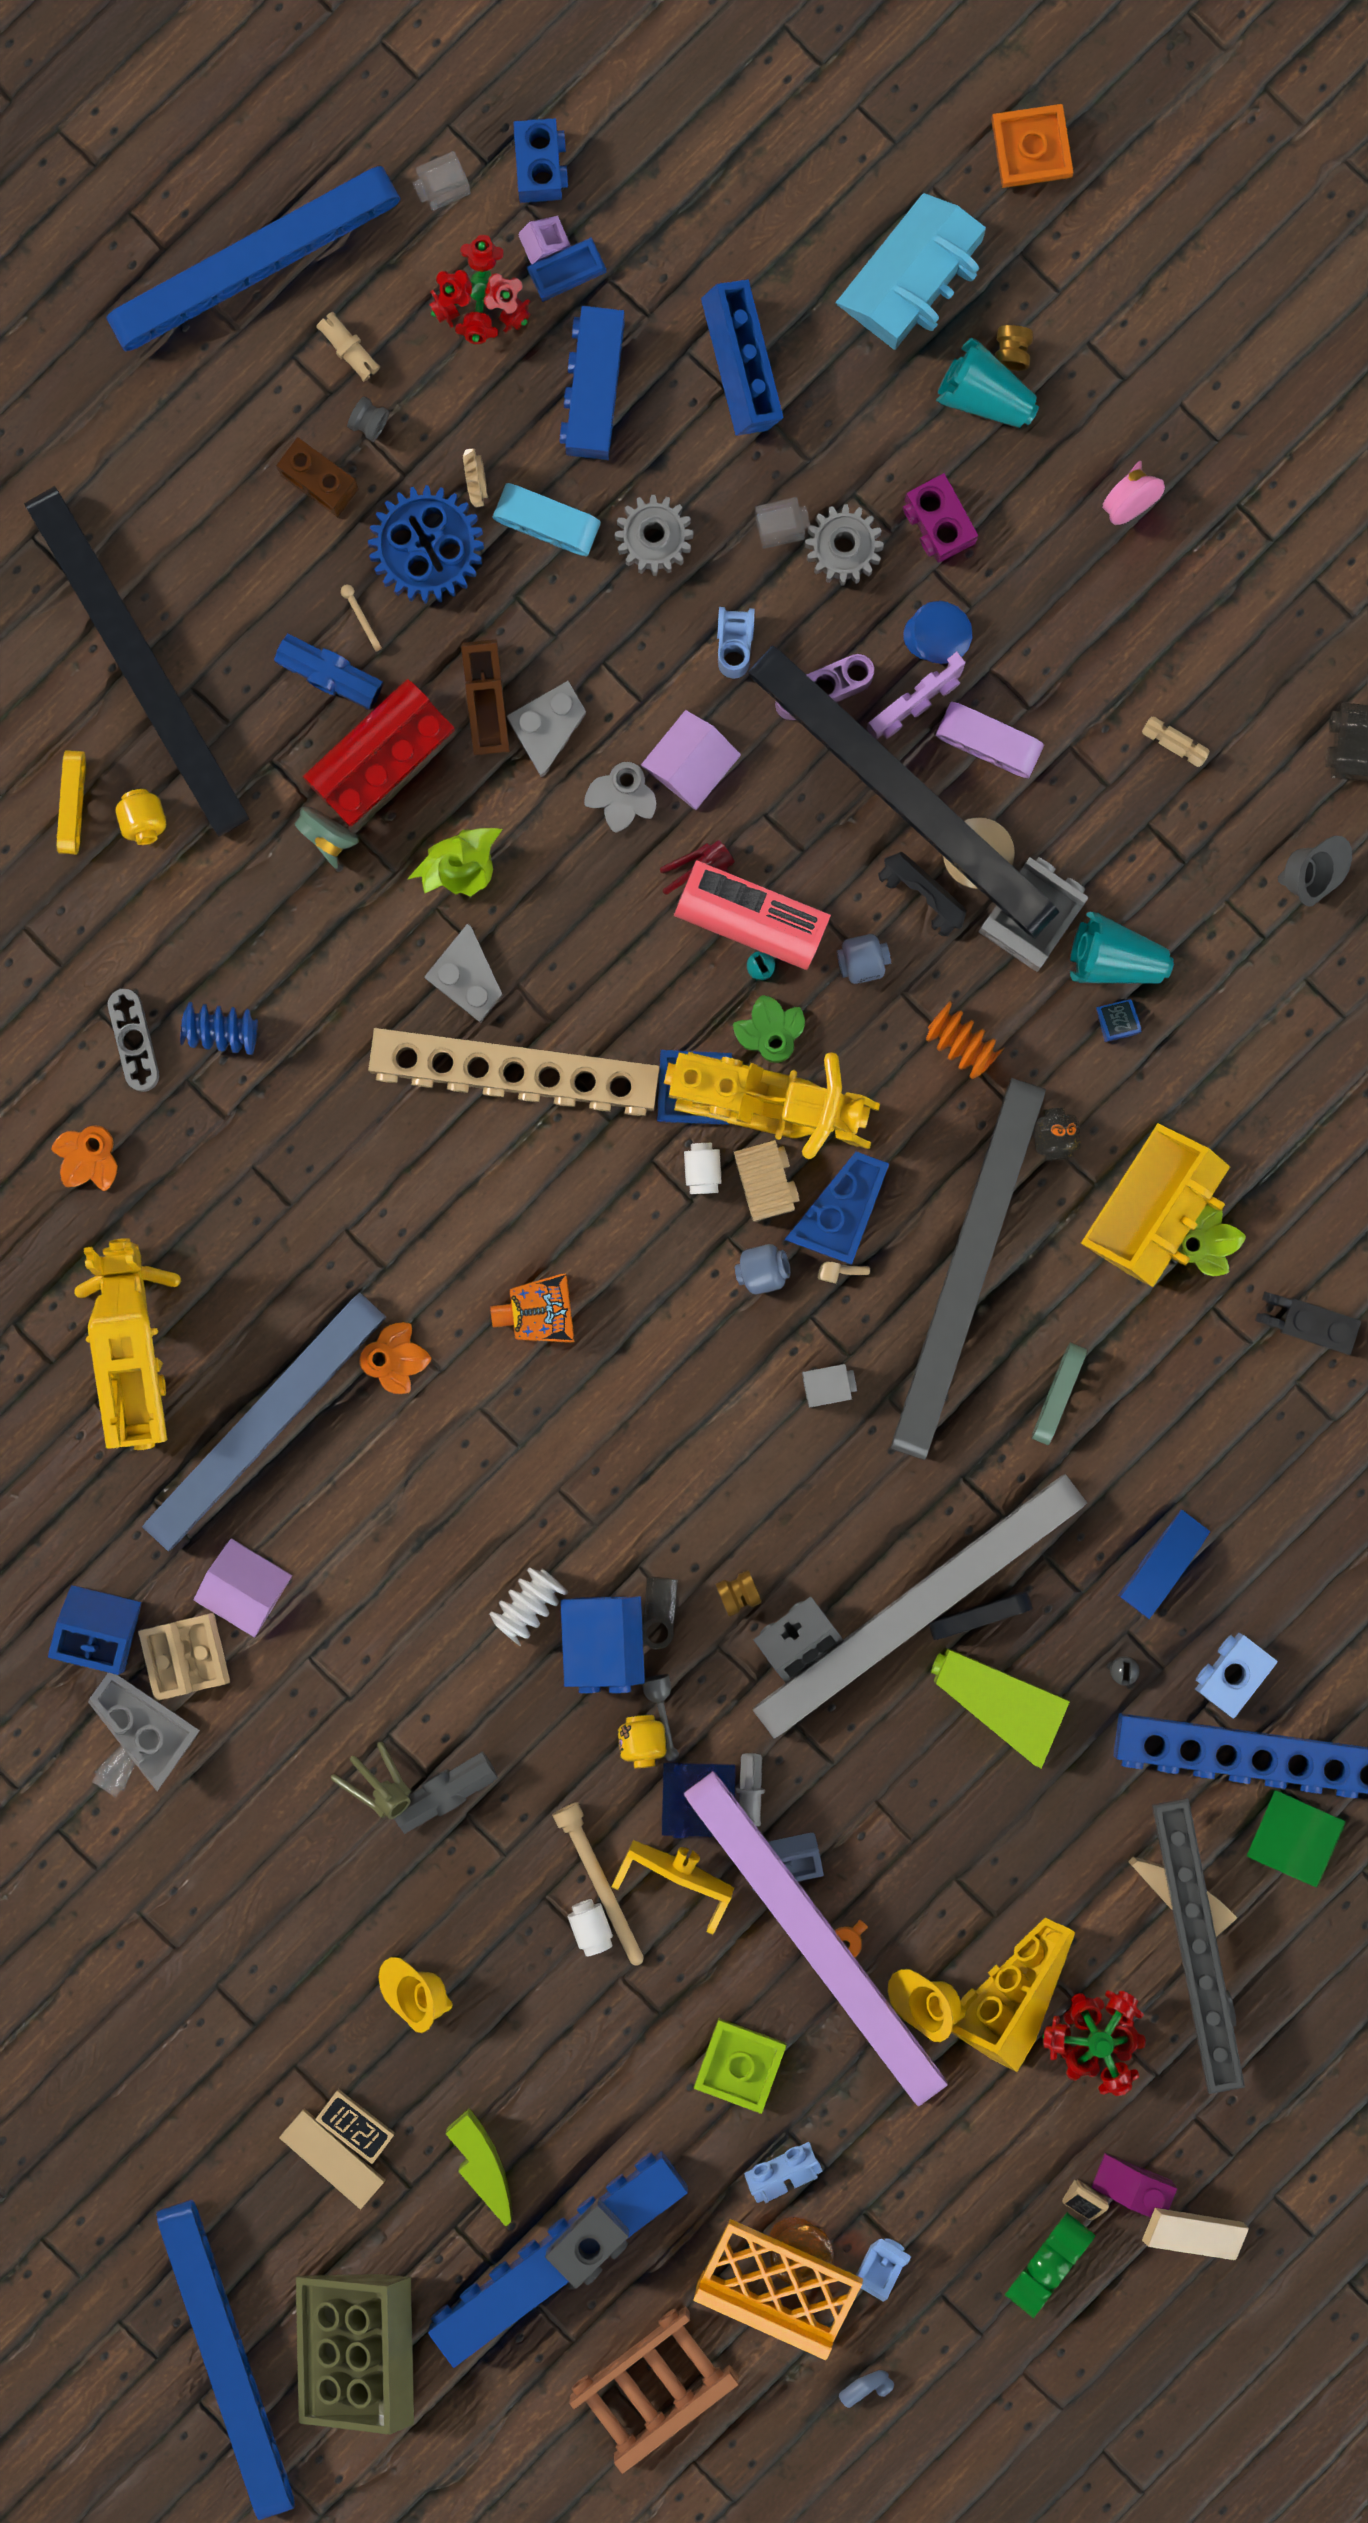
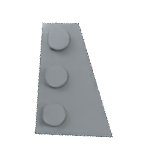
M108 1673L88 1701L157 1792L200 1731L116 1674Z

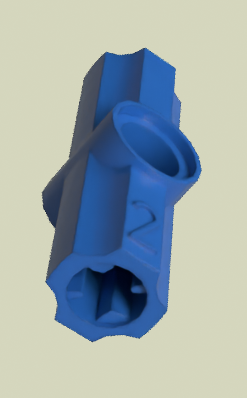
M288 633L282 639L274 658V662L279 664V666H283L289 671L306 678V681L314 687L335 696V694H338L369 711L375 705L384 685L383 681L351 666V663L342 656L324 648L321 651Z

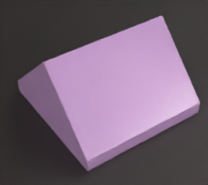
M685 710L643 761L641 767L693 809L697 810L739 759L741 754L713 725Z
M231 1538L207 1571L194 1601L255 1638L293 1575Z

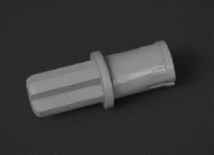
M745 1753L741 1756L740 1788H736V1792L740 1793V1806L755 1826H760L761 1794L765 1793V1789L761 1788L762 1756L756 1753Z

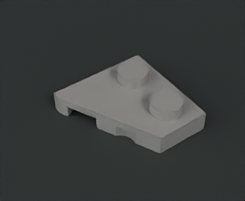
M566 681L506 716L540 777L547 774L549 767L559 752L563 750L569 737L586 715V711L569 681Z

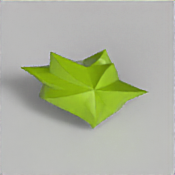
M503 829L462 830L457 836L433 845L428 849V856L408 879L422 877L424 893L444 886L455 895L463 893L471 897L479 890L484 889L491 880L493 865L490 847Z

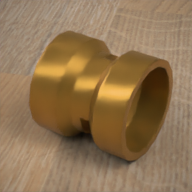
M1005 325L998 328L997 341L1000 343V349L996 351L995 357L1008 370L1022 371L1029 368L1030 355L1027 353L1028 346L1032 344L1033 331L1016 325Z
M749 1570L738 1574L737 1579L733 1581L723 1580L716 1583L729 1617L739 1613L742 1607L747 1605L754 1607L762 1603Z

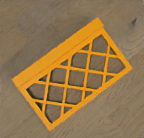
M729 2219L705 2271L703 2270L698 2280L693 2301L827 2360L832 2350L833 2342L862 2286L863 2278ZM732 2233L747 2239L750 2248L733 2253L729 2244ZM725 2250L726 2255L721 2257L723 2251ZM774 2251L781 2255L784 2263L767 2268L761 2254ZM754 2256L760 2270L743 2275L737 2261ZM730 2263L736 2277L724 2280L713 2275L716 2267ZM807 2266L814 2270L817 2278L800 2283L794 2269ZM787 2271L793 2285L776 2290L770 2276ZM764 2278L769 2292L761 2295L750 2292L747 2283ZM840 2281L851 2286L848 2294L833 2298L827 2284ZM821 2286L826 2300L809 2305L804 2291ZM797 2293L802 2304L801 2308L790 2310L782 2305L781 2297ZM830 2308L835 2319L831 2328L817 2322L813 2313Z

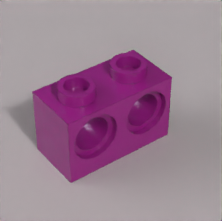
M945 473L906 493L904 501L906 505L903 506V511L912 526L918 525L923 535L919 538L921 545L929 557L934 555L937 562L940 563L976 544L978 534ZM926 497L934 498L938 502L939 508L936 511L928 512L921 507L920 501ZM943 528L951 529L955 533L956 539L951 543H944L938 538L937 532Z

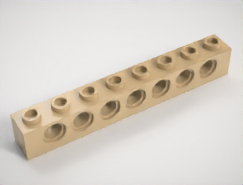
M374 1028L368 1071L371 1074H377V1081L397 1083L398 1077L412 1079L411 1085L433 1088V1082L448 1084L447 1090L468 1093L469 1087L482 1088L483 1095L504 1097V1092L519 1093L518 1099L523 1101L539 1102L540 1096L554 1098V1104L560 1106L575 1107V1102L580 1101L590 1103L589 1109L610 1112L611 1106L625 1107V1114L646 1116L647 1111H654L660 1066ZM405 1050H413L417 1054L416 1064L408 1069L400 1067L398 1064L399 1055ZM445 1054L452 1057L453 1066L450 1071L438 1073L434 1070V1060L438 1056ZM477 1059L485 1060L489 1065L487 1074L481 1078H474L469 1074L470 1064ZM518 1064L524 1068V1076L519 1082L511 1083L505 1079L504 1072L509 1065ZM555 1069L559 1072L560 1080L556 1086L548 1088L540 1083V1075L544 1070ZM587 1073L595 1078L596 1083L591 1091L581 1092L575 1087V1081L579 1075ZM618 1078H624L631 1084V1091L624 1097H617L610 1090L612 1082Z

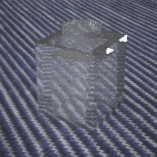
M455 151L415 168L418 180L413 182L414 188L421 203L428 201L432 211L471 194L469 182Z
M797 497L755 506V518L762 549L804 540L805 528H809L810 522L806 506L799 507Z

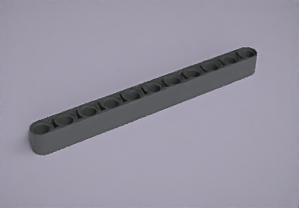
M1011 1078L897 1424L891 1450L925 1460L1044 1099L1045 1088Z

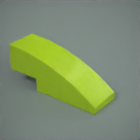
M469 2108L448 2126L446 2135L466 2157V2160L460 2164L458 2172L500 2221L507 2226L512 2221L513 2211L505 2171L496 2148L485 2128Z

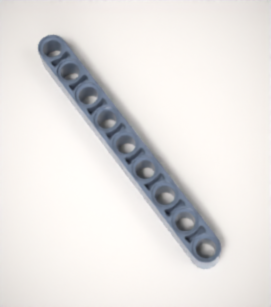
M358 1293L150 1516L142 1528L168 1552L173 1549L386 1319V1316L363 1294Z

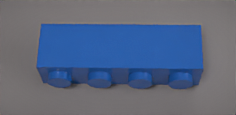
M749 279L716 284L701 298L735 435L768 431L784 417Z
M582 306L581 316L574 317L572 338L578 339L577 351L570 352L568 373L574 374L572 387H566L564 396V408L570 409L568 422H562L560 430V444H566V455L609 460L625 325L624 310Z

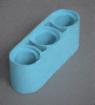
M510 483L505 484L492 516L494 520L509 528L581 556H588L601 525V521L590 514Z

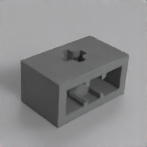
M811 1596L805 1601L796 1603L787 1615L776 1623H771L764 1627L760 1635L753 1639L786 1684L844 1641Z

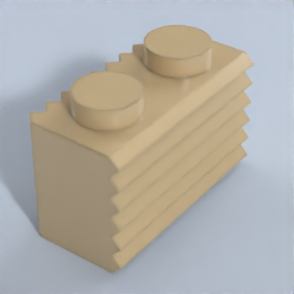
M774 1140L734 1152L753 1222L795 1210L794 1203L800 1200L795 1182H787L783 1169L790 1167L784 1146L777 1148L776 1141Z

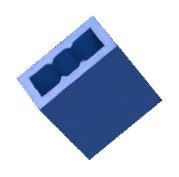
M641 1596L562 1599L561 1623L564 1687H578L579 1693L600 1692V1687H609V1693L631 1692L632 1685L645 1684Z

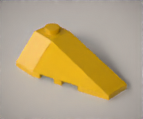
M1044 1918L1014 1947V1954L1001 1967L995 1965L988 1972L990 1977L976 1991L971 1988L962 1997L961 2005L967 2012L965 2017L953 2026L951 2033L990 2059L1018 2072L1037 2039L1075 1932L1048 1918Z

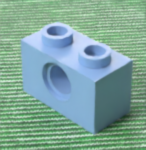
M1238 1633L1235 1638L1232 1635L1226 1638L1218 1649V1653L1221 1656L1213 1666L1208 1663L1201 1670L1196 1678L1199 1684L1195 1688L1197 1692L1233 1719L1278 1662L1241 1633ZM1231 1664H1239L1242 1669L1241 1678L1235 1683H1228L1224 1675L1226 1668Z

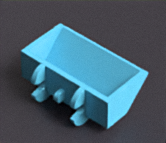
M923 193L835 303L892 349L896 350L917 323L929 331L935 329L938 325L936 322L939 316L930 306L940 294L947 299L953 296L954 291L947 285L956 274L968 281L975 279L979 266L970 256L983 241L986 227L958 205Z

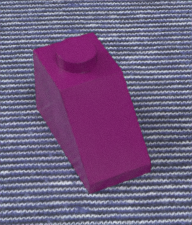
M1104 2153L1091 2186L1123 2206L1150 2218L1155 2208L1169 2210L1177 2191L1171 2179L1107 2153Z

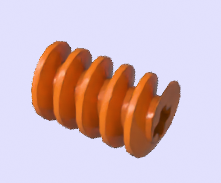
M950 1001L928 1026L929 1031L926 1040L931 1042L939 1037L937 1050L942 1051L951 1047L948 1059L952 1061L961 1056L962 1059L958 1068L963 1070L972 1065L973 1068L969 1077L975 1079L990 1067L1005 1047L994 1052L995 1038L983 1043L982 1039L985 1030L982 1028L972 1033L971 1030L974 1025L972 1019L961 1024L960 1021L963 1016V1011L961 1010L950 1015L949 1012L952 1006Z

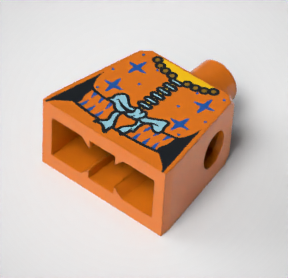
M566 1273L510 1289L511 1304L490 1306L493 1328L514 1325L516 1340L575 1342Z

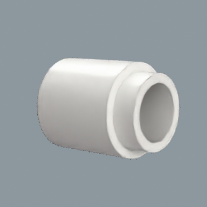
M712 1143L691 1144V1151H684L686 1186H690V1194L719 1193L718 1184H722L720 1149L713 1150Z
M588 1899L573 1905V1912L567 1917L579 1949H583L586 1956H592L610 1949L613 1946L610 1940L613 1934L601 1903L593 1904L592 1899Z

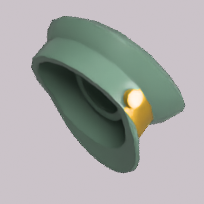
M302 807L300 817L294 823L296 828L317 846L335 869H338L337 856L343 849L350 848L358 843V836L312 807Z

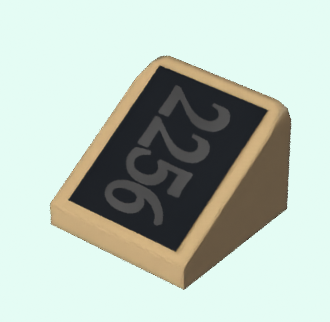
M1078 2179L1073 2181L1062 2200L1066 2206L1088 2220L1096 2219L1109 2208L1105 2196Z

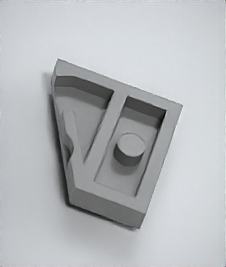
M468 924L424 977L480 1023L503 996L474 931Z

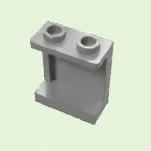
M1029 857L1019 873L1049 899L1060 913L1034 939L996 905L979 930V933L1038 972L1089 897L1083 894L1085 888L1075 880L1067 878L1064 881L1055 875L1056 869L1050 863L1039 857L1036 861Z

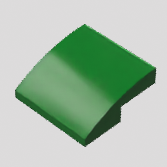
M1275 1790L1247 1853V1857L1318 1888L1346 1821Z

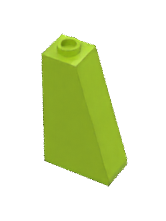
M947 1648L945 1655L938 1653L931 1669V1673L936 1675L934 1682L1033 1765L1042 1769L1070 1701Z

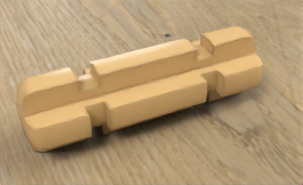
M1149 718L1142 731L1145 736L1152 740L1155 738L1160 740V745L1182 758L1184 756L1188 757L1187 761L1197 767L1203 765L1210 752L1208 748L1199 743L1197 745L1193 744V739L1171 726H1168V728L1163 726L1164 722L1158 718Z

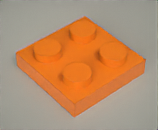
M1063 104L992 114L991 120L1002 188L1073 177L1074 172Z

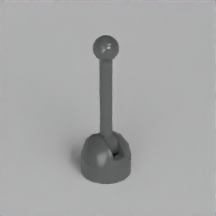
M669 1674L655 1675L645 1678V1684H642V1689L647 1699L657 1703L660 1720L665 1727L667 1747L665 1758L669 1762H674L678 1759L679 1752L673 1746L664 1700L671 1692Z

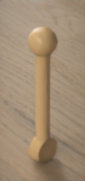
M344 585L341 588V595L348 599L376 652L381 650L382 647L354 597V588L351 585Z

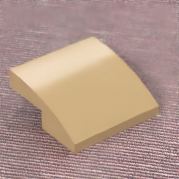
M214 1613L138 1631L155 1701L230 1683Z

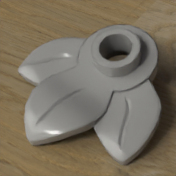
M632 762L619 763L612 769L610 775L596 778L590 784L585 795L584 803L586 807L604 808L606 822L614 833L627 828L634 820L636 814L646 819H652L656 809L654 792L645 785L642 769ZM626 774L634 778L633 784L628 787L620 783L621 777Z

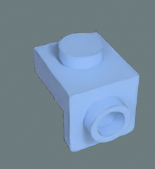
M887 2238L885 2240L878 2239L871 2244L856 2276L863 2278L861 2289L883 2302L888 2299L902 2268L909 2263L911 2258L910 2255L903 2252L904 2247L901 2244Z

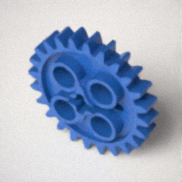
M428 485L425 486L423 495H418L415 488L411 487L410 498L407 499L398 492L397 498L399 503L396 506L389 501L385 502L388 510L387 515L381 512L376 513L381 526H370L371 532L378 536V538L368 540L369 547L378 549L369 555L371 562H381L374 569L376 575L387 573L383 580L384 586L388 587L396 583L394 592L397 596L402 594L405 589L408 590V599L411 602L417 593L421 594L424 604H427L430 594H435L438 602H442V592L445 590L452 597H455L454 585L458 584L466 589L467 583L464 576L476 577L477 575L471 564H482V557L474 553L484 549L483 542L474 540L483 535L482 528L472 527L478 521L477 515L465 516L469 510V504L465 502L457 507V494L454 493L446 500L444 489L441 487L437 491L436 496L431 495ZM435 513L443 517V521L438 527L429 528L424 524V520L429 514ZM411 517L416 518L426 540L431 542L433 552L443 567L442 572H437L426 549L421 547L419 536L409 521ZM404 530L411 533V539L407 544L397 545L393 542V537L398 531ZM453 544L460 548L458 556L453 559L444 558L441 555V551L446 545ZM422 561L429 565L424 575L414 576L410 573V568L415 562Z

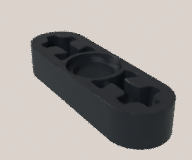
M1028 1591L935 1619L929 1623L933 1640H938L1030 1611L1033 1607Z

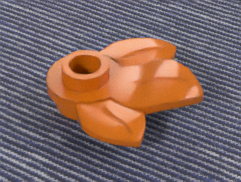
M92 1125L81 1132L67 1131L58 1136L51 1150L64 1158L61 1164L60 1175L65 1187H76L91 1179L99 1189L106 1191L113 1184L118 1166L111 1154L113 1138L106 1128ZM90 1138L98 1140L100 1145L98 1150L90 1147Z
M395 1323L383 1328L377 1341L366 1345L359 1357V1363L364 1373L370 1377L378 1378L382 1387L393 1394L410 1393L411 1380L409 1375L421 1372L431 1362V1356L425 1349L417 1344L410 1343L412 1325L410 1323ZM375 1353H380L384 1357V1363L381 1366H376L372 1361Z

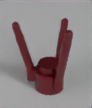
M717 840L712 845L706 843L698 850L662 866L660 872L666 873L697 859L700 862L731 874L727 868L733 865L735 861L724 844ZM692 869L663 889V893L667 895L686 883Z

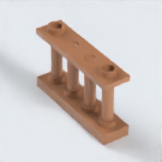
M686 2306L679 2312L676 2309L667 2312L658 2321L660 2324L658 2328L593 2378L586 2375L571 2388L573 2391L570 2395L569 2404L575 2409L585 2401L617 2443L615 2447L617 2451L614 2452V2464L622 2474L739 2385L738 2375L730 2364L722 2370L720 2367L715 2368L683 2326L690 2321V2311ZM670 2335L676 2339L704 2377L702 2379L704 2384L694 2392L691 2389L686 2390L655 2349L657 2345ZM642 2357L675 2399L673 2402L675 2406L665 2414L662 2411L657 2412L626 2371L627 2368ZM613 2379L646 2421L644 2424L646 2429L637 2436L626 2432L597 2393Z

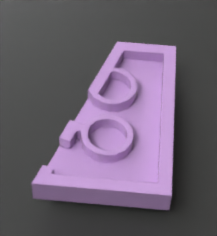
M958 652L947 659L949 663L944 671L940 674L937 671L931 672L914 688L916 692L912 695L905 693L872 719L867 726L869 733L875 739L882 735L887 739L903 727L900 721L912 713L914 717H917L932 705L929 700L939 692L945 696L953 691L960 684L958 678L961 677L965 666V661Z

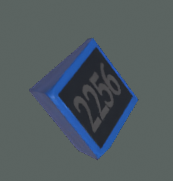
M1131 999L1096 1008L1105 1042L1137 1035L1142 1032Z

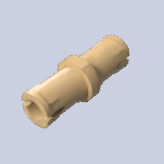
M334 312L329 313L326 316L327 320L323 318L317 324V329L332 343L333 347L337 350V356L340 359L344 358L358 373L363 382L367 381L370 378L369 375H374L381 366L360 345L361 339L357 335H352L336 317Z

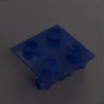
M663 1763L662 1835L672 1836L673 1838H687V1836L714 1837L692 1808L684 1792L714 1771L735 1798V1764Z

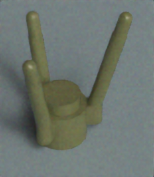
M378 1742L377 1747L395 1783H391L388 1780L380 1783L356 1756L350 1757L352 1764L374 1787L373 1796L375 1800L336 1774L331 1775V1780L372 1808L380 1818L387 1816L388 1819H393L404 1812L409 1806L410 1799L408 1795L411 1793V1790L403 1782L384 1743Z

